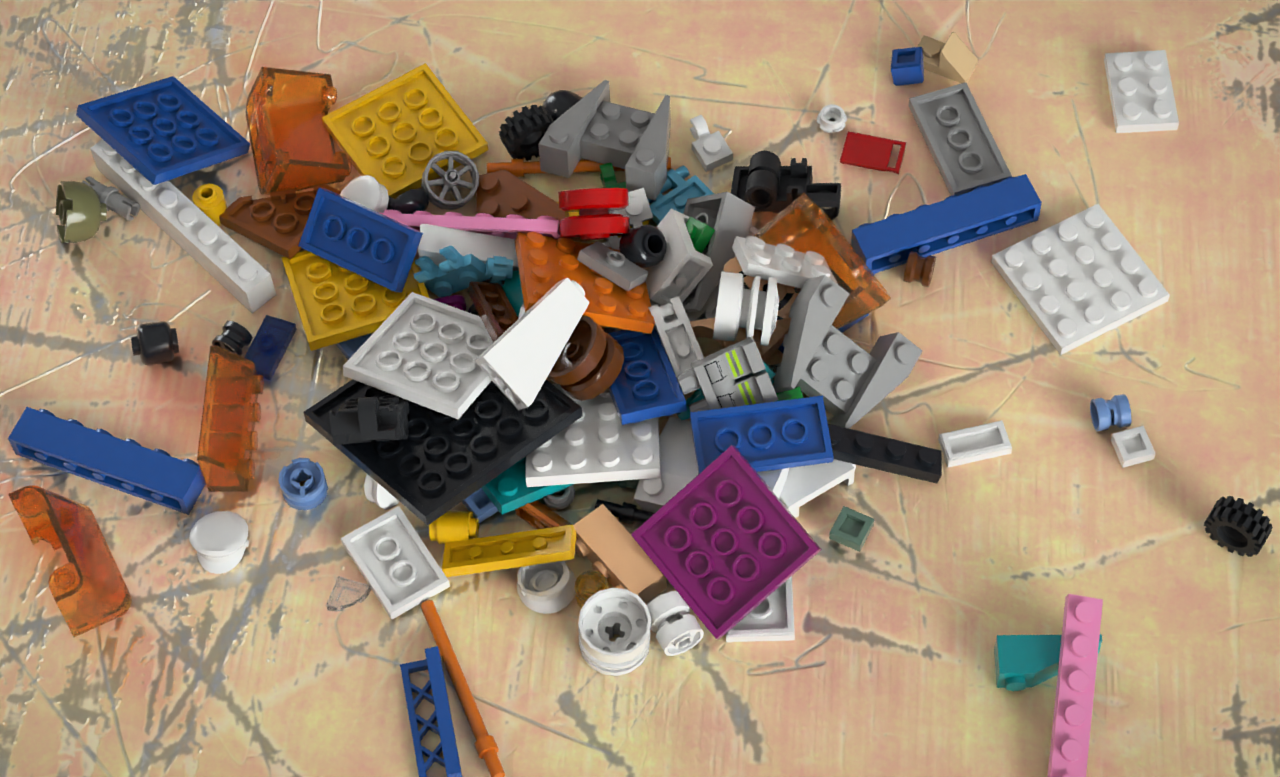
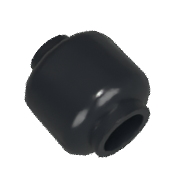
M651 225L631 228L627 234L622 235L619 243L620 253L641 268L657 265L662 261L667 247L663 233L657 227Z
M165 321L141 324L137 328V336L131 337L133 356L140 355L141 361L145 365L171 362L174 358V353H179L176 328H170V325Z

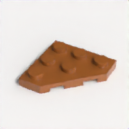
M507 170L479 175V185L476 190L477 214L486 213L498 218H506L507 215L514 214L523 216L525 219L550 216L559 220V222L564 217H569L568 212L559 208V203Z
M327 184L313 186L314 190L296 193L295 189L270 192V197L253 200L252 195L239 197L219 216L221 225L291 259L302 249L299 247V243L318 188H325L339 195L341 191Z

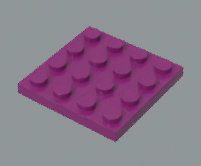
M733 445L631 534L716 639L724 636L822 550Z

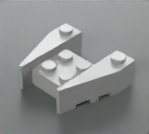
M604 80L550 124L539 143L541 171L570 178L581 158L602 164L611 162L612 166L625 169L628 192L644 188L647 198L656 200L667 180L671 127L670 96L665 95L656 113L610 103L609 81Z
M822 275L806 280L791 306L789 313L791 322L788 334L784 336L782 346L785 349L781 366L777 367L773 388L778 393L800 387L801 391L809 397L823 395L825 409L834 415L830 424L850 429L908 378L922 350L901 333L896 332L880 336L870 354L832 325L849 293L829 277Z

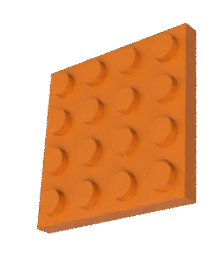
M517 232L515 248L525 312L557 282L569 278L570 281H576L584 289V297L590 302L583 313L584 316L592 318L601 326L652 334L655 321L648 308L651 306L646 282L630 291H626L579 262L577 258L580 250L593 243L576 242L570 238L562 237L554 239L537 232Z

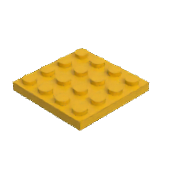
M426 63L321 117L324 127L361 176L369 175L374 177L380 184L386 187L388 196L394 199L410 189L421 187L422 174L429 160L438 153L459 151L473 159L489 150L487 141ZM445 159L436 163L445 172L448 170V160ZM453 160V169L462 165L461 163ZM430 168L428 181L440 177Z
M307 250L298 252L291 259L281 257L311 351L374 333L412 292L429 298L425 284L419 283L414 278V274L420 272L415 264V257L402 293L394 292Z

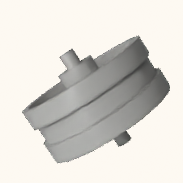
M459 151L438 153L429 160L422 174L421 186L425 189L429 201L441 209L454 210L463 207L472 199L479 185V173L476 164L467 155ZM448 160V170L446 172L436 164L438 161ZM453 160L463 164L465 167L459 171L453 169ZM430 168L441 176L442 179L428 181ZM469 171L472 183L460 180V176ZM441 185L443 190L440 196H436L430 187ZM457 186L470 189L471 191L462 199ZM452 191L456 201L444 200L446 192Z

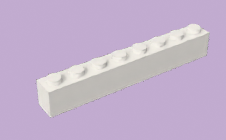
M103 139L90 148L98 170L130 200L139 203L140 209L251 313H254L276 296L271 274L169 180L153 185Z

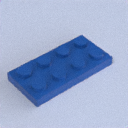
M318 188L299 247L394 292L402 293L423 233L328 189Z
M655 326L652 334L630 330L609 333L618 341L624 351V362L621 372L614 383L608 388L622 425L687 411L686 399Z
M823 395L690 412L698 474L731 445L739 450L756 472L833 462L834 456Z

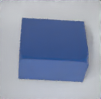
M922 47L892 50L891 73L894 85L923 83L924 64Z

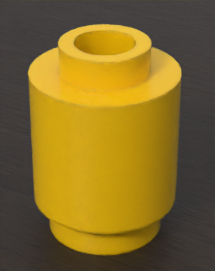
M203 184L194 191L192 196L193 203L215 224L221 226L219 216L228 208L223 191L218 185Z
M448 511L429 524L430 540L438 541L439 544L469 540L479 536V519L473 518L472 511Z

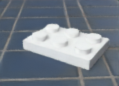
M1166 50L1105 53L1104 64L1116 133L1177 130L1179 119Z
M736 236L732 249L744 275L752 277L761 276L760 279L768 280L769 277L777 278V283L801 289L806 280L826 275L838 284L825 258L819 253L807 251L806 253L798 252L785 244H777V246L766 244L763 240L753 236H748L747 239Z
M399 506L341 538L346 551L391 620L450 587L449 580Z

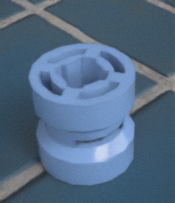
M1125 394L1115 395L1111 400H1104L1103 398L1091 400V419L1097 432L1108 430L1110 426L1114 425L1119 428L1131 425V409Z

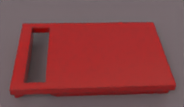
M848 131L840 163L899 174L906 142ZM893 145H900L895 168L888 167Z

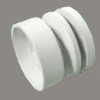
M721 271L713 339L734 342L739 328H746V338H753L755 329L762 330L760 345L768 346L774 329H776L780 296L778 295L777 278L769 277L766 292L759 291L761 276H755L750 290L744 289L743 274Z
M609 588L598 591L588 598L583 605L578 622L579 647L583 659L592 669L605 675L619 676L631 673L645 660L649 653L651 617L647 605L638 595L627 589ZM614 634H617L620 637H617L615 642L609 640L613 638Z

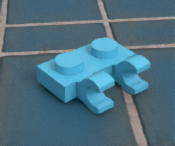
M453 246L439 250V253L447 260L439 263V266L433 263L427 256L415 260V264L422 271L415 273L414 278L419 283H424L428 290L440 298L468 288L469 283L472 281L483 282L491 278L485 276L486 264L473 254L462 256Z

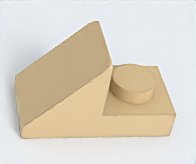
M954 32L951 33L946 43L924 35L917 46L923 48L925 70L961 84L967 83L978 64V59Z

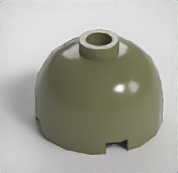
M61 181L56 195V215H59L61 225H57L59 240L61 243L86 241L98 232L100 221H106V204L100 203L97 192L91 186L82 182Z

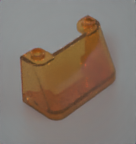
M261 67L248 95L245 113L258 187L262 195H270L271 192L290 189L299 191L314 188L313 186L339 183L343 182L346 176L350 175L352 169L351 159L343 151L335 152L333 137L324 127L321 118L328 114L331 105H334L337 100V89L333 87L331 74Z
M805 193L800 195L753 235V237L763 240L766 244L774 246L785 244L792 247L795 251L802 253L813 251L825 258L838 285L849 293L848 298L832 323L836 329L882 307L892 298L833 221ZM793 287L796 293L800 292L801 288Z
M33 485L23 487L8 494L33 545L38 543L39 540H44L50 543L54 551L63 548L69 563L54 570L50 575L48 583L54 600L73 637L116 619L129 610L132 603L131 595L89 506Z

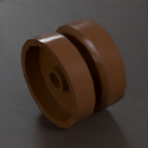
M582 315L550 371L548 378L554 383L559 384L574 399L580 401L593 399L604 393L621 372L624 362L623 348L609 333L604 332L600 325L592 318Z

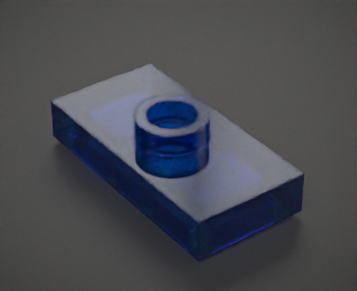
M266 315L240 364L241 371L271 381L297 330L296 324Z

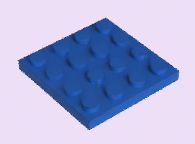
M174 76L78 105L76 116L153 185L247 154L250 143Z

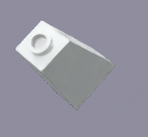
M420 224V232L423 235L418 246L419 258L427 256L433 263L439 266V263L447 261L439 253V250L453 246L462 256L473 254L485 264L487 258H493V256L506 257V259L513 260V271H519L515 239L430 224ZM490 279L485 280L483 282L489 283Z
M565 278L557 282L474 360L518 410L527 408L533 403L590 303L584 297V289L574 280L570 281L569 278Z

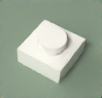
M1144 426L1112 434L1111 442L1122 468L1154 460L1155 451Z

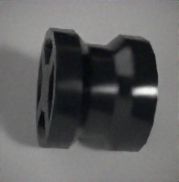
M227 321L222 328L223 333L214 338L212 345L221 355L236 361L242 355V348L249 346L253 337L242 325L234 321Z

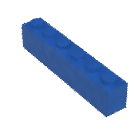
M1026 174L1018 177H1008L1002 182L990 186H980L971 192L959 196L952 195L943 201L931 205H921L915 210L903 214H893L875 223L862 224L852 230L851 249L866 277L906 264L911 251L917 252L919 256L927 257L1038 221L1042 202Z
M26 407L8 437L16 455L187 515L190 514L207 483L200 465L193 460H180L171 457L164 450L157 448L151 450L142 447L135 440L128 438L122 440L113 437L106 430H93L84 427L77 420L58 418L45 409H39L38 411Z

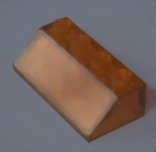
M210 346L197 461L209 492H246L249 487V479H254L255 462L251 458L252 450H257L258 434L254 429L255 422H260L261 406L260 403H257L258 394H263L264 380L263 375H258L254 362L219 346Z

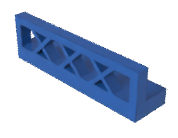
M438 646L425 649V660L400 664L419 777H427L426 772L434 762L446 768L447 777H462ZM428 670L430 679L423 689L410 683V673ZM431 689H432V694H433V696L430 695V694H428V692H429ZM412 692L417 694V697L414 700ZM423 699L435 706V711L428 720L420 717L415 712V709ZM436 720L438 723V727L433 725ZM418 723L423 726L420 731L418 729ZM429 730L439 735L441 740L433 752L421 745V740ZM442 751L444 759L439 756ZM423 754H424L425 756L429 757L425 763H424Z

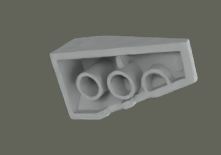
M729 192L687 199L683 214L709 225L715 229V232L702 254L711 258L713 266L683 301L682 304L686 313L701 311L720 281L724 265L735 257L732 246L736 236L746 238L751 228L755 207Z

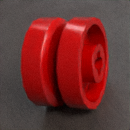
M592 188L558 192L559 208L565 212H579V216L564 217L560 220V236L562 238H581V240L607 239L610 236H620L629 232V217L624 214H609L611 210H621L629 206L627 188Z

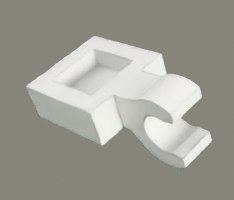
M702 115L690 119L693 125L690 131L696 141L692 142V150L706 172L733 160V152L719 131L710 134L707 123Z

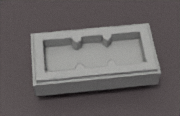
M598 241L580 250L577 258L579 262L626 291H630L646 282L649 273L626 259L622 253L613 251Z

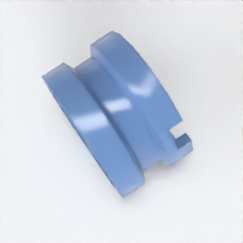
M298 458L292 460L290 465L284 466L280 471L278 481L284 500L290 507L296 510H310L316 508L326 498L328 485L323 468L318 462L314 463L309 458ZM301 481H306L304 483V486H300L299 483Z

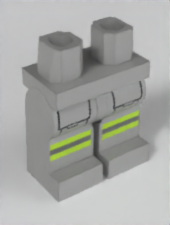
M748 337L701 360L692 362L691 369L677 376L684 395L701 388L704 399L688 405L691 412L778 400L757 345L752 337Z

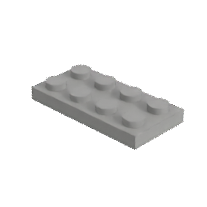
M966 82L909 98V108L951 196H959L971 192L977 187L990 186L1002 182L1008 177H1012Z

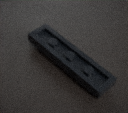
M828 424L835 460L936 484L942 476L941 450Z

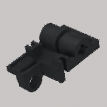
M759 151L751 157L749 166H735L731 194L754 206V212L782 213L792 211L793 207H798L799 219H810V214L812 213L816 219L828 222L834 220L839 214L841 183H813L812 166H807V158H802L801 163H796V158H791L790 166H781L780 159L776 154L770 151Z
M395 395L379 397V401L377 397L351 398L346 400V404H342L337 413H334L333 410L329 411L333 445L371 442V440L408 439V400L399 399V396Z

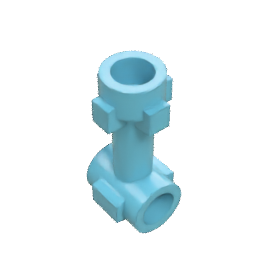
M502 256L487 258L485 276L491 277L489 283H499L503 287L502 282L506 278H512L513 260Z

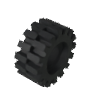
M531 105L530 109L525 106L522 107V112L519 113L516 110L513 112L514 117L508 116L505 119L507 124H501L499 136L513 159L525 158L528 161L531 160L533 155L536 158L540 157L539 143L554 120L544 106L540 105L537 107V105Z
M1228 496L1227 499L1221 497L1217 500L1204 522L1206 533H1211L1209 537L1212 540L1219 541L1217 545L1228 547L1227 551L1231 553L1235 550L1240 556H1244L1246 553L1248 557L1259 554L1273 527L1269 523V517L1262 516L1264 512L1260 508L1255 510L1253 508L1254 504L1251 502L1247 505L1244 503V499L1238 498L1235 501L1233 496Z

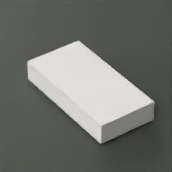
M1002 420L939 434L938 438L948 468L1011 454L1012 446Z

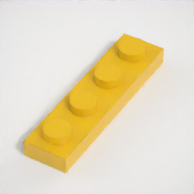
M572 524L447 542L444 546L442 571L446 577L572 560L575 556L576 531Z

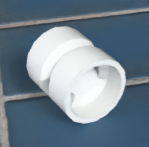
M677 591L664 593L647 604L651 617V630L657 633L656 638L666 655L675 656L693 648L703 638V630L695 616L689 614L690 608Z

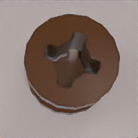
M911 251L907 260L903 281L908 283L917 281L922 286L929 287L934 272L936 256L922 257L917 252Z

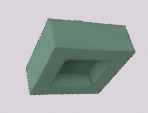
M843 506L830 531L829 539L860 552L874 526V519Z

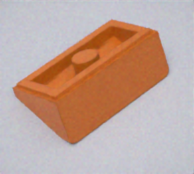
M538 500L515 509L517 516L536 529L572 525Z

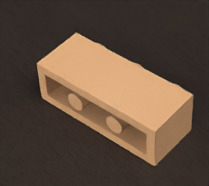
M604 504L573 525L576 531V553L582 558L586 556L592 562L594 572L602 581L607 579L614 588L631 591L638 595L645 604L667 589V578Z

